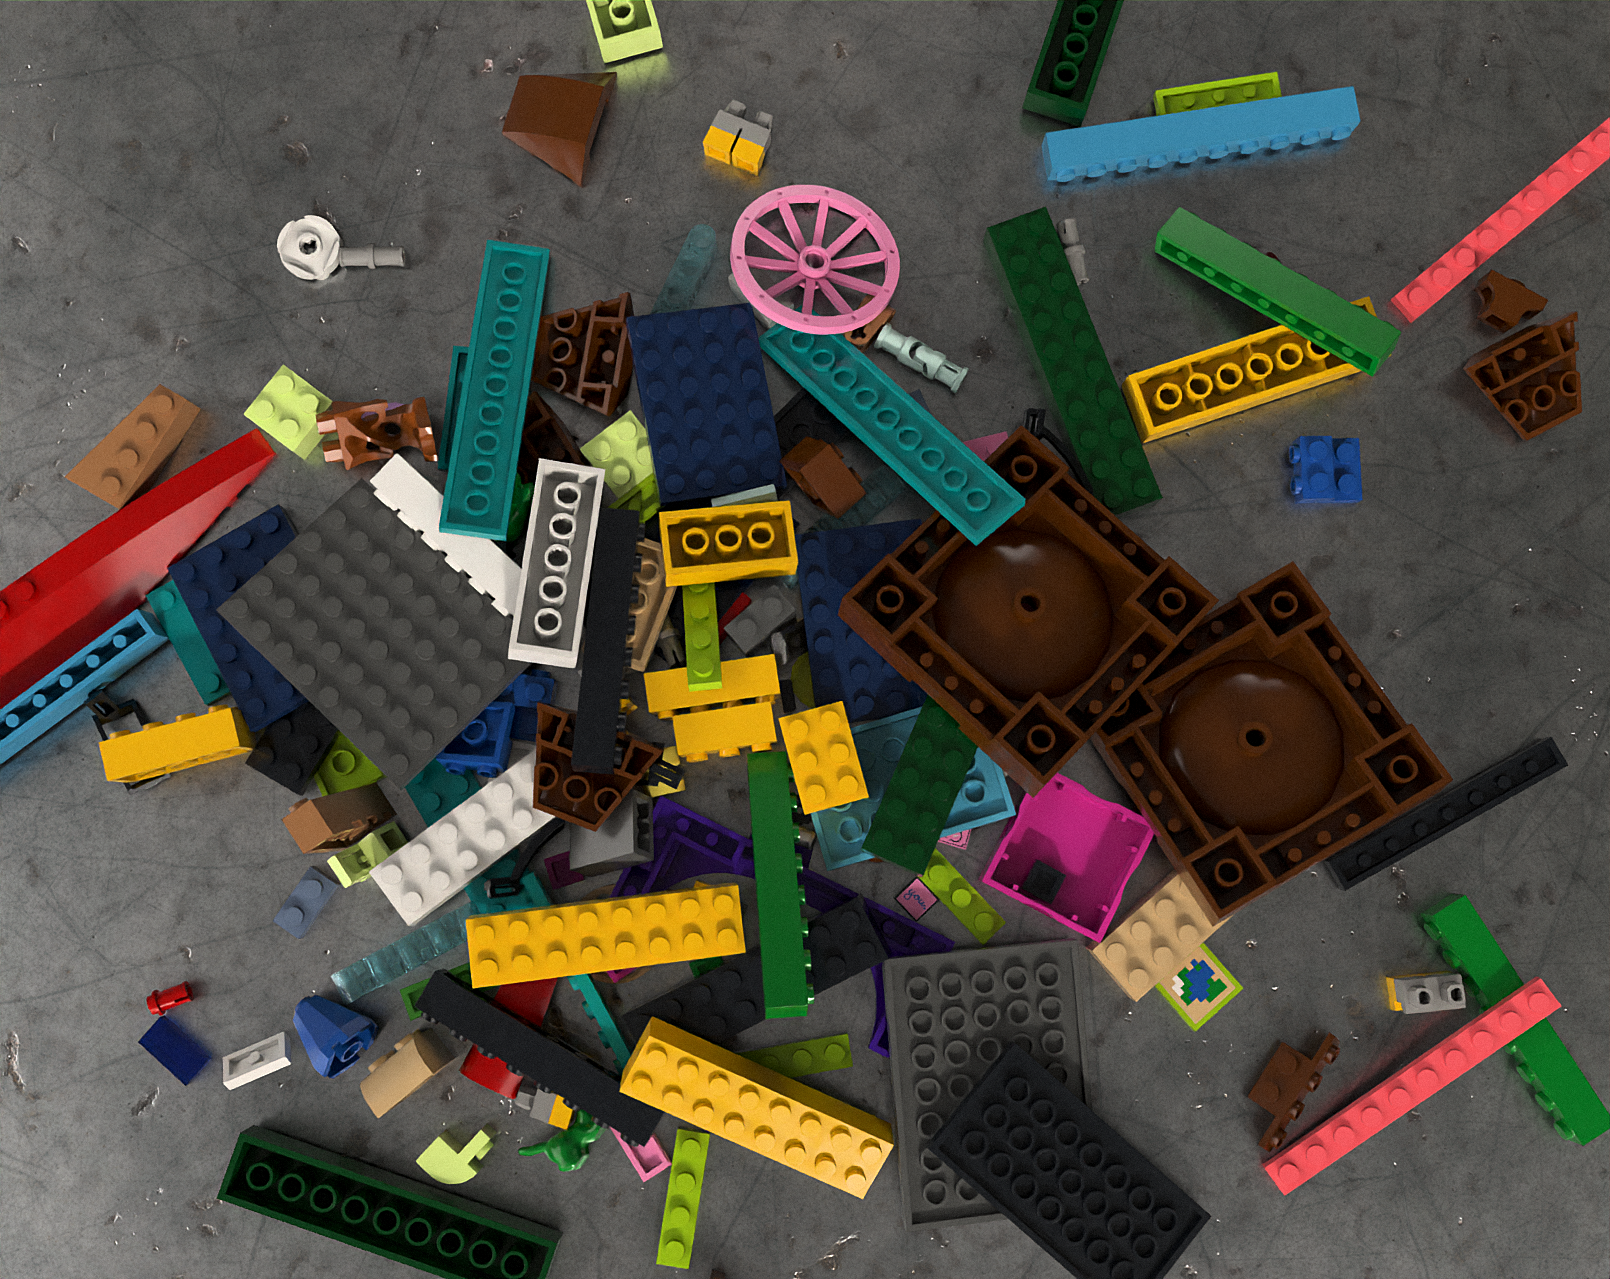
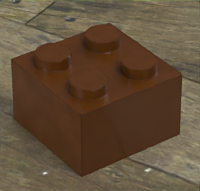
M806 436L779 461L813 506L837 519L867 494L860 485L863 482L862 478L853 468L846 467L842 462L844 458L843 453L833 443L827 444L822 439L816 440Z

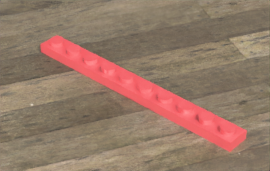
M1610 117L1391 299L1392 303L1410 323L1610 158Z
M1537 976L1263 1163V1167L1283 1195H1287L1561 1007V1004L1543 980Z

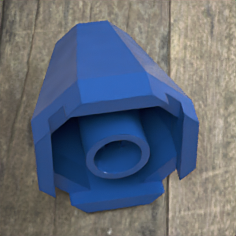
M319 995L307 996L295 1007L293 1022L313 1067L323 1077L328 1076L334 1079L355 1065L360 1059L356 1053L361 1047L366 1051L370 1048L379 1029V1026L371 1018Z

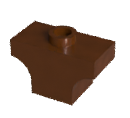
M1494 270L1489 271L1479 279L1474 288V291L1479 294L1482 301V307L1476 319L1503 334L1517 325L1520 318L1530 320L1539 314L1548 302V299L1527 289L1521 281L1509 279Z

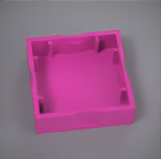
M1056 773L1034 798L1023 789L1014 807L1016 816L1009 817L978 880L1082 935L1101 943L1121 902L1126 882L1139 866L1154 832L1143 816L1117 803L1103 800L1089 792L1083 785ZM1035 859L1066 875L1052 904L1021 888Z

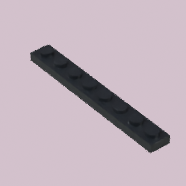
M1546 737L1326 860L1325 863L1339 888L1346 891L1568 766V763L1553 738Z

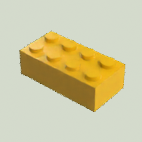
M790 500L659 512V532L666 587L795 575L798 556Z
M775 654L721 662L723 687L721 689L689 692L687 667L644 673L649 713L655 717L658 716V719H661V721L673 720L672 716L680 715L683 712H703L716 707L742 706L743 703L749 702L762 703L771 701L772 705L776 704L775 699L781 698Z
M228 704L208 708V714L196 716V713H187L176 716V722L164 725L163 721L145 724L142 726L143 731L131 733L130 730L109 734V740L98 743L107 781L134 783L251 752L257 744L255 732L250 731L238 707L229 708Z

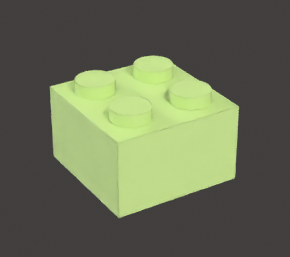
M586 0L604 64L663 47L659 25L651 0Z
M283 364L244 412V415L305 460L325 435L319 434L316 414L333 410V401Z
M631 410L580 448V451L592 467L605 469L604 482L617 499L653 473L646 429Z

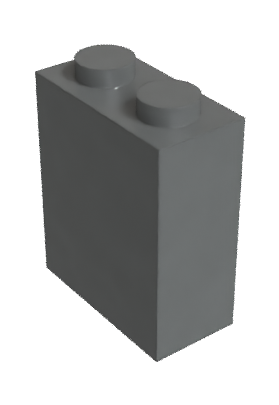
M773 585L727 624L724 630L746 658H750L796 620V609L778 588Z
M631 789L596 832L569 822V861L571 871L588 877H594L654 861L653 800L650 796Z

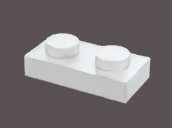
M283 1031L223 1057V1084L229 1090H232L290 1065L291 1043L289 1036Z

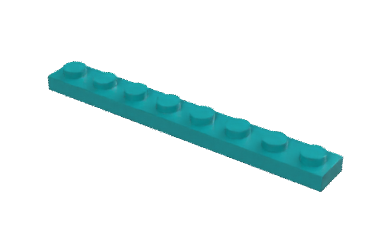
M535 869L522 876L523 884L520 885V890L528 904L533 901L536 907L554 905ZM590 973L567 976L572 988L575 991L580 989L586 1000L582 1002V1006L590 1020L596 1018L601 1027V1030L597 1031L598 1036L606 1049L610 1047L613 1049L617 1059L613 1060V1063L619 1075L622 1076L623 1069L632 1054V1050Z

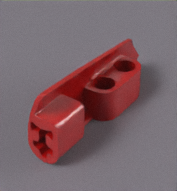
M559 977L503 984L500 986L494 999L541 1027ZM473 1043L459 1069L460 1073L494 1092L515 1099L524 1075L521 1077L510 1072L505 1067L507 1063L497 1057L490 1059L482 1055L477 1050L478 1045Z

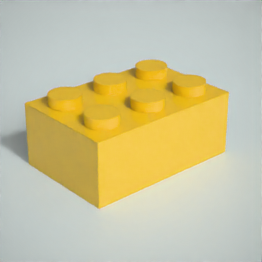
M771 701L672 716L678 756L686 757V761L689 763L708 760L707 754L719 752V757L721 758L740 755L739 749L751 748L753 753L771 751V744L778 743Z
M843 701L778 718L804 815L869 797Z

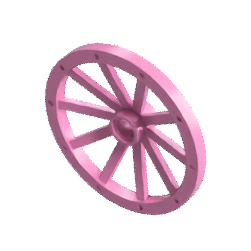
M791 185L769 191L754 200L744 210L736 223L730 247L731 268L735 280L745 297L768 318L800 332L820 335L838 334L864 326L875 319L888 305L899 279V252L886 224L863 202L833 188L818 185ZM789 204H819L812 245H806ZM830 206L850 215L856 221L825 250L821 245L828 207ZM778 207L797 252L756 221L767 212ZM864 228L874 237L881 250L831 260ZM748 232H752L789 261L746 256L745 238ZM884 262L885 265L883 286L835 272ZM749 268L793 273V275L764 291L755 281ZM829 282L875 297L865 306L853 311ZM797 285L804 288L801 313L785 307L774 300V298ZM820 288L841 315L813 316L814 290Z

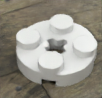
M307 215L303 216L305 219H300L296 222L292 220L284 226L277 240V248L282 263L292 274L302 279L324 280L328 278L330 273L339 264L338 249L344 245L343 240L332 224L319 216ZM313 241H316V251L307 254V251L303 248L305 243L310 245Z

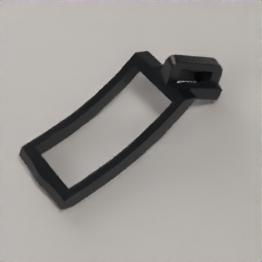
M1041 408L1025 410L1022 426L1027 430L1029 426V432L1039 441L1044 437L1070 466L1079 484L1093 495L1091 483L1074 455L1060 439L1044 426L1046 410Z
M100 689L99 691L93 690L88 694V699L84 701L85 705L96 714L92 718L103 741L109 739L102 725L132 712H135L141 727L146 724L134 698L118 705ZM96 703L105 710V714L95 705ZM168 773L142 780L133 785H130L129 782L124 783L129 795H132L170 778L171 775Z
M651 742L664 750L665 743ZM662 752L650 766L648 780H639L635 785L658 787V783L661 782L677 789L685 770L662 760Z
M555 817L542 828L520 856L511 877L487 880L484 883V890L487 891L488 898L500 899L518 896L520 894V880L532 859L544 845L568 826L569 821ZM511 888L512 892L496 893L495 889Z

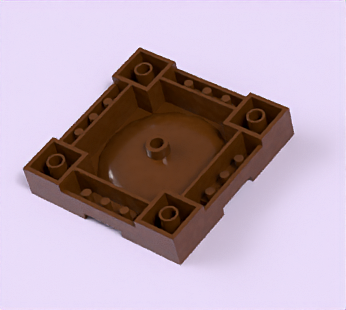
M1021 425L984 462L1025 498V506L977 546L936 510L891 555L888 553L842 598L838 616L907 681L911 682L913 680L960 724L959 729L1034 798L1217 604L1219 599L1170 556L1164 560L1067 474L1070 467ZM1021 603H1028L1033 607L1034 611H1026Z
M1294 561L1239 592L1235 599L1205 615L1090 737V740L1120 786H1124L1158 838V844L1212 926L1219 924L1324 859L1439 793L1453 781V778L1412 723L1407 725L1329 618L1332 613ZM1246 736H1257L1261 740L1262 746H1251L1247 742Z

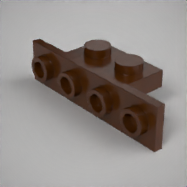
M1330 1032L1312 1060L1282 1042L1247 1096L1276 1116L1258 1143L1266 1151L1271 1152L1273 1147L1278 1149L1287 1136V1132L1284 1130L1291 1119L1296 1121L1304 1110L1305 1104L1302 1103L1309 1091L1313 1093L1319 1087L1323 1079L1320 1073L1326 1064H1333L1338 1057L1340 1041Z

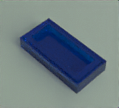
M165 1015L161 1016L138 1041L185 1086L189 1085L212 1060L209 1055Z

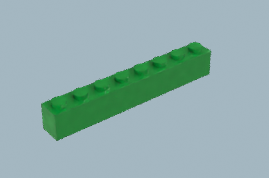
M1179 207L1157 232L1155 252L1372 377L1395 349L1401 331L1396 329L1391 323L1382 321L1366 312L1362 307L1344 300L1334 291L1325 289L1312 282L1307 276L1296 273L1282 265L1277 259L1264 255L1250 244L1241 242L1227 234L1222 228L1215 227L1202 220L1195 213L1188 212Z
M786 751L747 753L765 1019L807 1016L808 1004H814L813 983H806L805 971L811 970L810 949H803V938L808 937L807 917H801L800 905H805L804 885H798L797 874L802 873L801 853H795L794 843L800 842L799 823H792V812H797L796 792L790 793L789 782H794V774L791 763H787Z
M1452 893L1421 913L1426 922L1424 924L1426 932L1433 940H1438L1444 949L1442 955L1450 967L1457 969L1459 974H1461L1464 990L1471 997H1475L1481 1006L1479 1009L1480 1014L1524 985L1466 895ZM1546 1017L1502 1047L1508 1054L1514 1056L1518 1063L1516 1066L1518 1073L1526 1082H1531L1537 1092L1535 1094L1537 1102L1545 1111L1551 1113L1556 1121L1553 1123L1554 1128L1564 1140H1570L1584 1146L1610 1129V1114Z

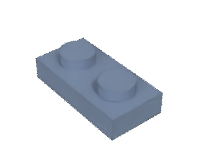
M310 866L273 919V922L296 938L302 939L340 883L315 866Z

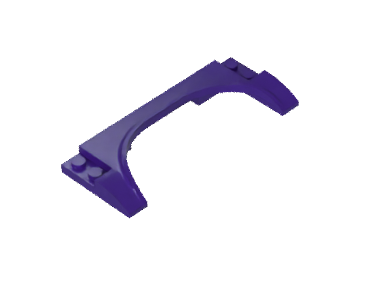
M660 796L653 810L654 861L624 868L609 898L661 892L688 878L712 873L736 874L755 880L753 843L751 840ZM802 866V873L797 874L798 885H804L805 904L822 913L858 895V893ZM864 897L892 952L890 957L952 950L955 944L954 941ZM881 962L870 968L874 981L876 1008L868 1049L890 1059Z

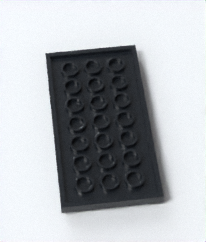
M1013 1041L1008 1044L926 1145L933 1154L1077 1279H1163L1211 1217L1209 1213Z

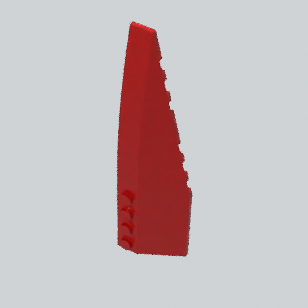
M258 428L201 459L134 500L0 591V709L148 600L145 595L149 594L159 582L163 583L170 575L167 568L187 556L197 544L198 538L205 531L211 529L217 522L215 519L227 506L230 507L238 498L236 497L246 484L249 485L276 455V452Z

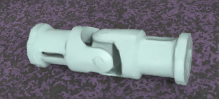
M888 322L881 330L874 344V348H882L897 357V361L915 371L922 372L930 380L937 379L951 387L953 393L958 391L969 371V368L966 366L964 368L957 366L947 360L945 354L934 351L915 337H906L892 329V324ZM916 350L914 358L911 359L910 353Z

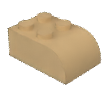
M418 1028L412 1034L409 1033L394 1046L397 1049L396 1053L391 1050L368 1067L371 1073L360 1082V1088L365 1101L378 1119L403 1102L455 1059L432 1028L421 1032Z

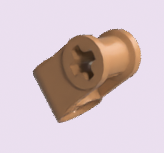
M867 294L857 310L869 303L875 296ZM887 305L871 322L855 330L844 332L843 336L861 353H864L880 334L887 322L890 323L896 310ZM858 334L862 335V338L858 337L856 340L851 338L852 336L855 337Z

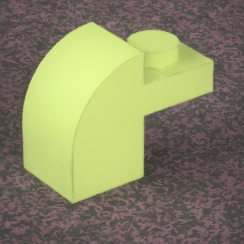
M393 821L372 831L358 844L333 855L327 862L344 888H347L359 881L363 882L372 877L369 871L406 845L408 841Z
M487 1123L463 1147L445 1130L420 1155L416 1162L432 1178L445 1184L466 1182L474 1177L483 1167L475 1156L479 1160L483 1158L494 1146L490 1139L497 1132Z

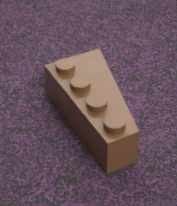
M159 384L64 477L114 507L122 509L151 490L201 409Z
M373 783L309 801L307 798H304L293 804L289 808L290 814L281 820L303 854L343 851L396 816L397 813L379 785Z

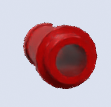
M184 981L163 991H152L151 995L147 996L146 1001L151 1014H159L161 1016L170 1008L193 1001L194 995L189 983Z

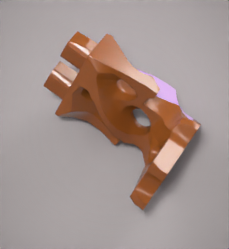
M424 396L414 399L411 404L387 403V400L383 399L367 402L334 401L332 402L333 410L316 414L319 434L337 432L339 437L338 440L322 442L325 461H344L346 470H350L367 461L392 458L394 450L406 445L421 449L426 462L438 461ZM388 423H394L399 426L400 432L395 435L389 434L385 431L384 427ZM368 442L378 445V447L368 449L366 445Z

